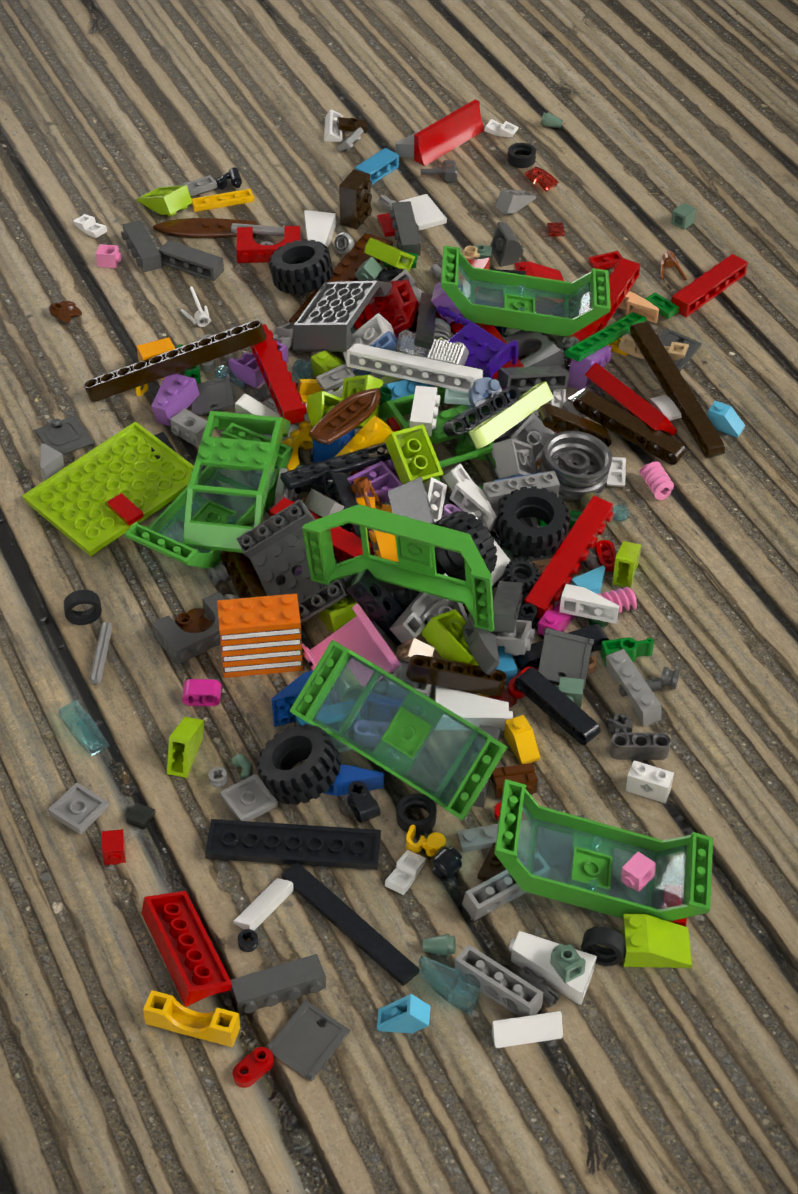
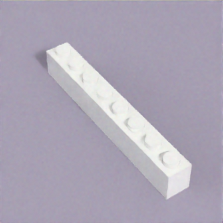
M356 343L347 350V367L469 393V389L474 384L473 382L483 378V370L372 346Z

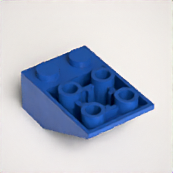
M313 671L303 673L271 698L274 727L296 721L295 715L290 712V709ZM331 692L322 707L331 705Z

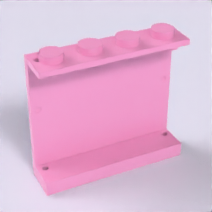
M358 603L352 607L357 616L311 650L302 644V648L305 651L302 654L308 663H313L311 666L312 670L315 669L332 640L389 673L402 665ZM351 658L347 666L356 679L366 688L375 671ZM335 687L331 691V699L334 703L340 702Z

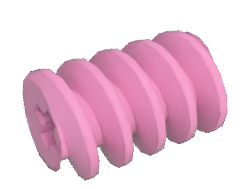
M651 462L640 469V475L654 494V497L658 500L668 498L673 490L674 483L660 462Z
M624 587L623 590L621 588L616 591L610 590L609 593H597L603 598L619 605V613H622V607H624L625 611H629L630 605L633 610L637 609L635 593L629 587Z

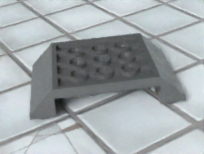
M383 281L324 282L294 324L293 351L347 352L355 341L350 331L353 324L368 305L371 298L386 296L393 286L392 283Z
M300 499L236 539L243 554L251 559L267 596L297 594L300 622L302 624L348 596V592L346 590L347 583L344 578H338L328 585L311 581L302 527L304 524L314 521L315 518ZM297 567H302L301 574L295 576V569ZM285 576V583L279 586V579Z

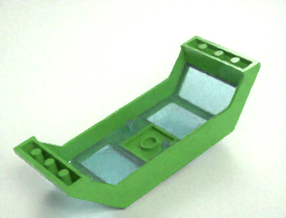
M443 246L441 287L464 317L471 322L569 337L610 312L608 270L592 268L590 273L573 282L475 268L461 254L460 248Z
M231 423L222 432V438L271 442V438L235 423ZM283 443L280 445L263 514L275 501L280 468H287L293 452L292 447ZM207 466L201 472L198 485L258 491L263 471H242ZM188 486L150 526H141L135 522L125 533L126 538L189 566L206 569L210 567L215 568L221 561L220 550L191 548L183 544ZM195 492L191 520L251 526L255 520L256 497Z
M334 640L330 642L290 709V712L297 717L325 730L327 734L428 796L462 821L466 818L508 748L479 727Z
M505 779L494 854L522 891L622 919L624 914H647L666 921H674L705 914L710 911L713 837L692 832L691 835L667 840L645 836L539 806L526 790L525 784ZM637 852H640L656 863L655 876L640 892L633 888H628L621 881L622 867Z

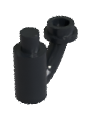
M235 167L231 168L229 172L216 181L219 189L226 188L227 179L231 180L235 188H240L242 184L239 170Z

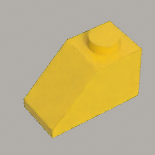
M521 715L506 720L504 737L519 763L527 764L540 760L533 729L525 716Z

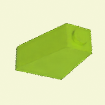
M371 237L365 245L364 253L394 267L410 271L415 256Z
M622 542L615 558L612 585L629 587L631 589L640 559L641 544Z
M184 717L170 735L167 774L184 778L188 777L203 740L204 720Z

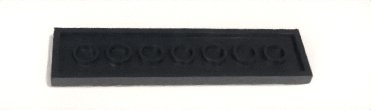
M211 819L205 858L279 864H296L298 862L301 865L378 870L381 830Z

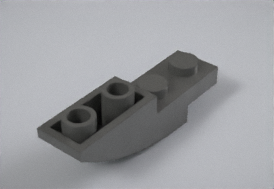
M469 614L467 617L468 621L463 626L466 643L478 665L485 674L490 675L500 662L496 637L487 630L474 627L475 621L471 614Z

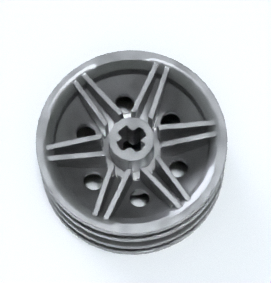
M579 431L560 432L551 436L546 441L538 473L555 471L560 483L558 497L562 499L580 501L582 496L589 492H594L598 497L606 485L612 463V454L606 444L593 435Z

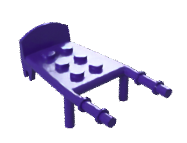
M437 307L436 311L442 314L443 317L454 320L456 324L464 325L461 330L448 340L449 343L461 342L466 346L469 355L464 366L483 370V378L489 377L492 379L493 374L507 362L512 360L513 365L517 363L518 342L516 340L505 344L475 323L464 318L461 314L450 311L448 307ZM404 334L403 340L407 341L409 345H414L415 336ZM418 347L422 352H429V349Z

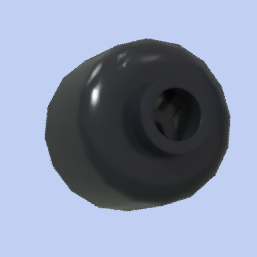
M452 846L441 847L430 859L433 867L431 871L438 878L442 876L447 879L452 878L462 867L461 854Z

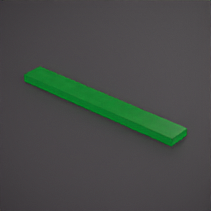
M632 312L565 350L564 356L579 362L621 338L623 335L628 334L631 325L646 322L647 318Z

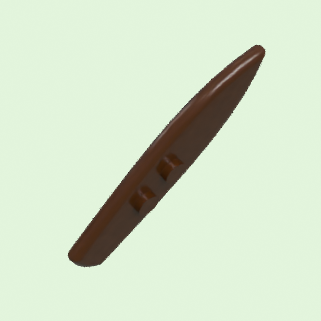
M184 218L156 224L153 226V229L178 237L226 238L237 237V233L231 232L232 223L258 224L256 221Z
M379 388L360 391L342 400L311 429L309 436L317 442L329 445L356 428L376 410L380 401Z

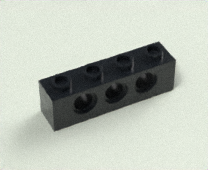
M365 569L353 577L346 590L392 642L398 646L402 643L393 634L390 627L405 610L368 569Z

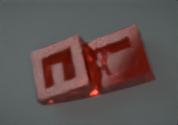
M534 167L525 172V175L534 185L539 183L546 192L556 187L559 183L551 174L539 167Z

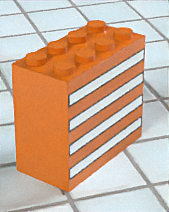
M297 594L217 600L224 678L303 671L301 622Z

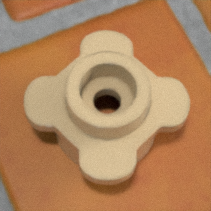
M467 246L462 251V254L468 260L480 257L475 246Z

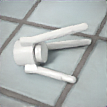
M190 287L198 311H196L194 318L183 309L180 311L193 322L194 326L205 327L211 322L208 308L204 306L205 310H202L193 287Z

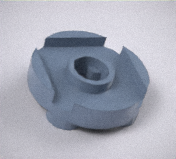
M489 377L475 380L472 388L469 389V402L473 406L484 399L483 394H485V391L489 396L501 389L499 381Z

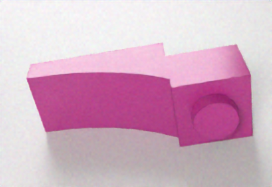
M560 601L551 611L547 610L538 622L537 633L544 636L546 628L564 632L575 615L560 613Z

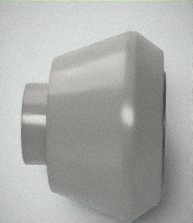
M342 232L335 237L334 247L339 254H347L353 249L355 242L348 233Z

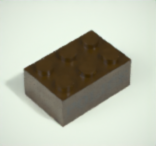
M353 169L339 185L340 225L357 230L364 223L365 219L371 215L372 181H370L369 173Z

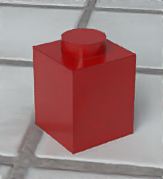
M123 829L102 831L104 865L126 863Z

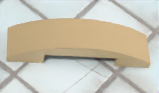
M623 335L619 349L634 357L645 359L632 337ZM672 342L670 347H664L674 361L685 358L689 344Z

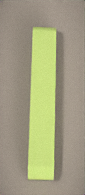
M544 381L535 385L522 394L518 401L469 431L468 433L476 449L488 445L539 409L540 406L553 399L554 397L547 382Z

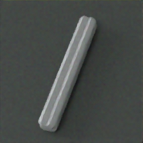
M232 223L231 225L232 233H237V227H253V234L284 237V227Z
M103 622L101 624L90 675V683L93 685H99L102 680L112 632V624L110 622Z

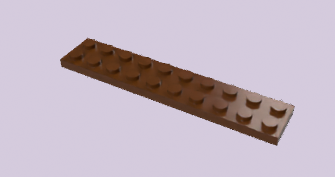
M364 233L353 249L333 269L332 277L328 282L360 281L354 274L361 264L371 257V255L364 253L365 245L370 237L390 246H393V241ZM373 257L378 263H380L381 260ZM317 289L291 317L289 323H295L318 292Z

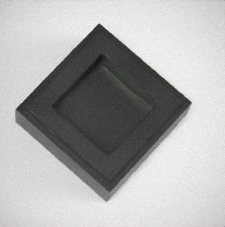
M136 802L127 815L126 821L146 829L155 815V809Z

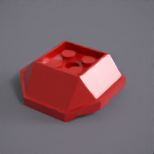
M408 279L390 281L389 283H392L393 286L386 296L372 297L354 323L356 329L358 330L378 313L392 325L395 335L413 326L419 302Z

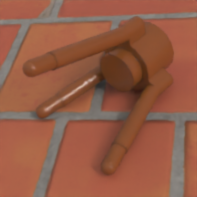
M671 250L665 252L662 256L663 261L660 262V279H663L665 266L668 268L676 266L683 279L687 280L676 260L675 254Z
M367 477L354 479L351 489L355 498L356 492L360 496L363 495L366 506L371 507L367 495L370 490L379 508H382V504L372 487L371 480Z

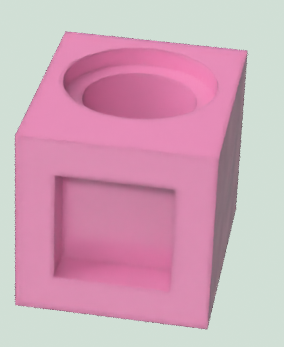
M99 244L96 252L97 267L117 268L118 262H121L122 258L118 246Z
M637 852L622 867L621 881L628 888H633L640 892L655 876L656 863L640 852Z

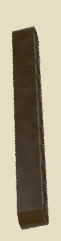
M255 320L90 379L85 382L84 388L90 401L96 402L261 343L267 336L261 321Z
M646 321L631 325L630 334L667 396L679 409L682 421L705 458L724 454L725 446L722 439L650 323Z

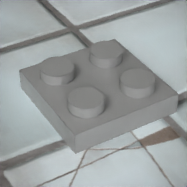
M257 774L220 791V798L238 821H251L278 807V801L271 795Z
M76 782L48 809L50 816L81 835L109 808V803Z

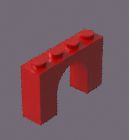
M284 226V239L275 245H261L255 242L253 239V227H237V263L269 262L273 252L278 250L280 246H285L286 243H292L296 240L301 241L300 226Z

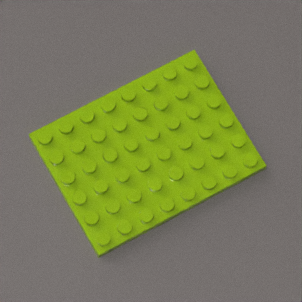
M135 421L22 495L24 502L91 557L125 534L132 526L127 525L107 506V501L120 493L125 495L144 514L143 518L136 521L139 524L176 499L186 489L194 466ZM154 455H159L160 458L157 460Z

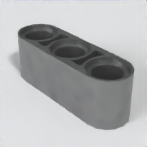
M618 732L611 737L609 753L614 759L664 760L669 755L671 739L665 733Z

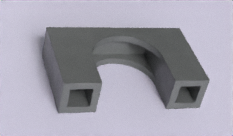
M520 330L504 338L507 344L514 340L518 342V357L536 352L520 361L524 367L565 365V354L562 348H558L553 341L548 340L540 332Z
M219 591L202 599L204 613L214 623L206 631L200 633L185 632L177 626L169 615L152 623L154 638L177 665L221 644L217 600L226 599Z

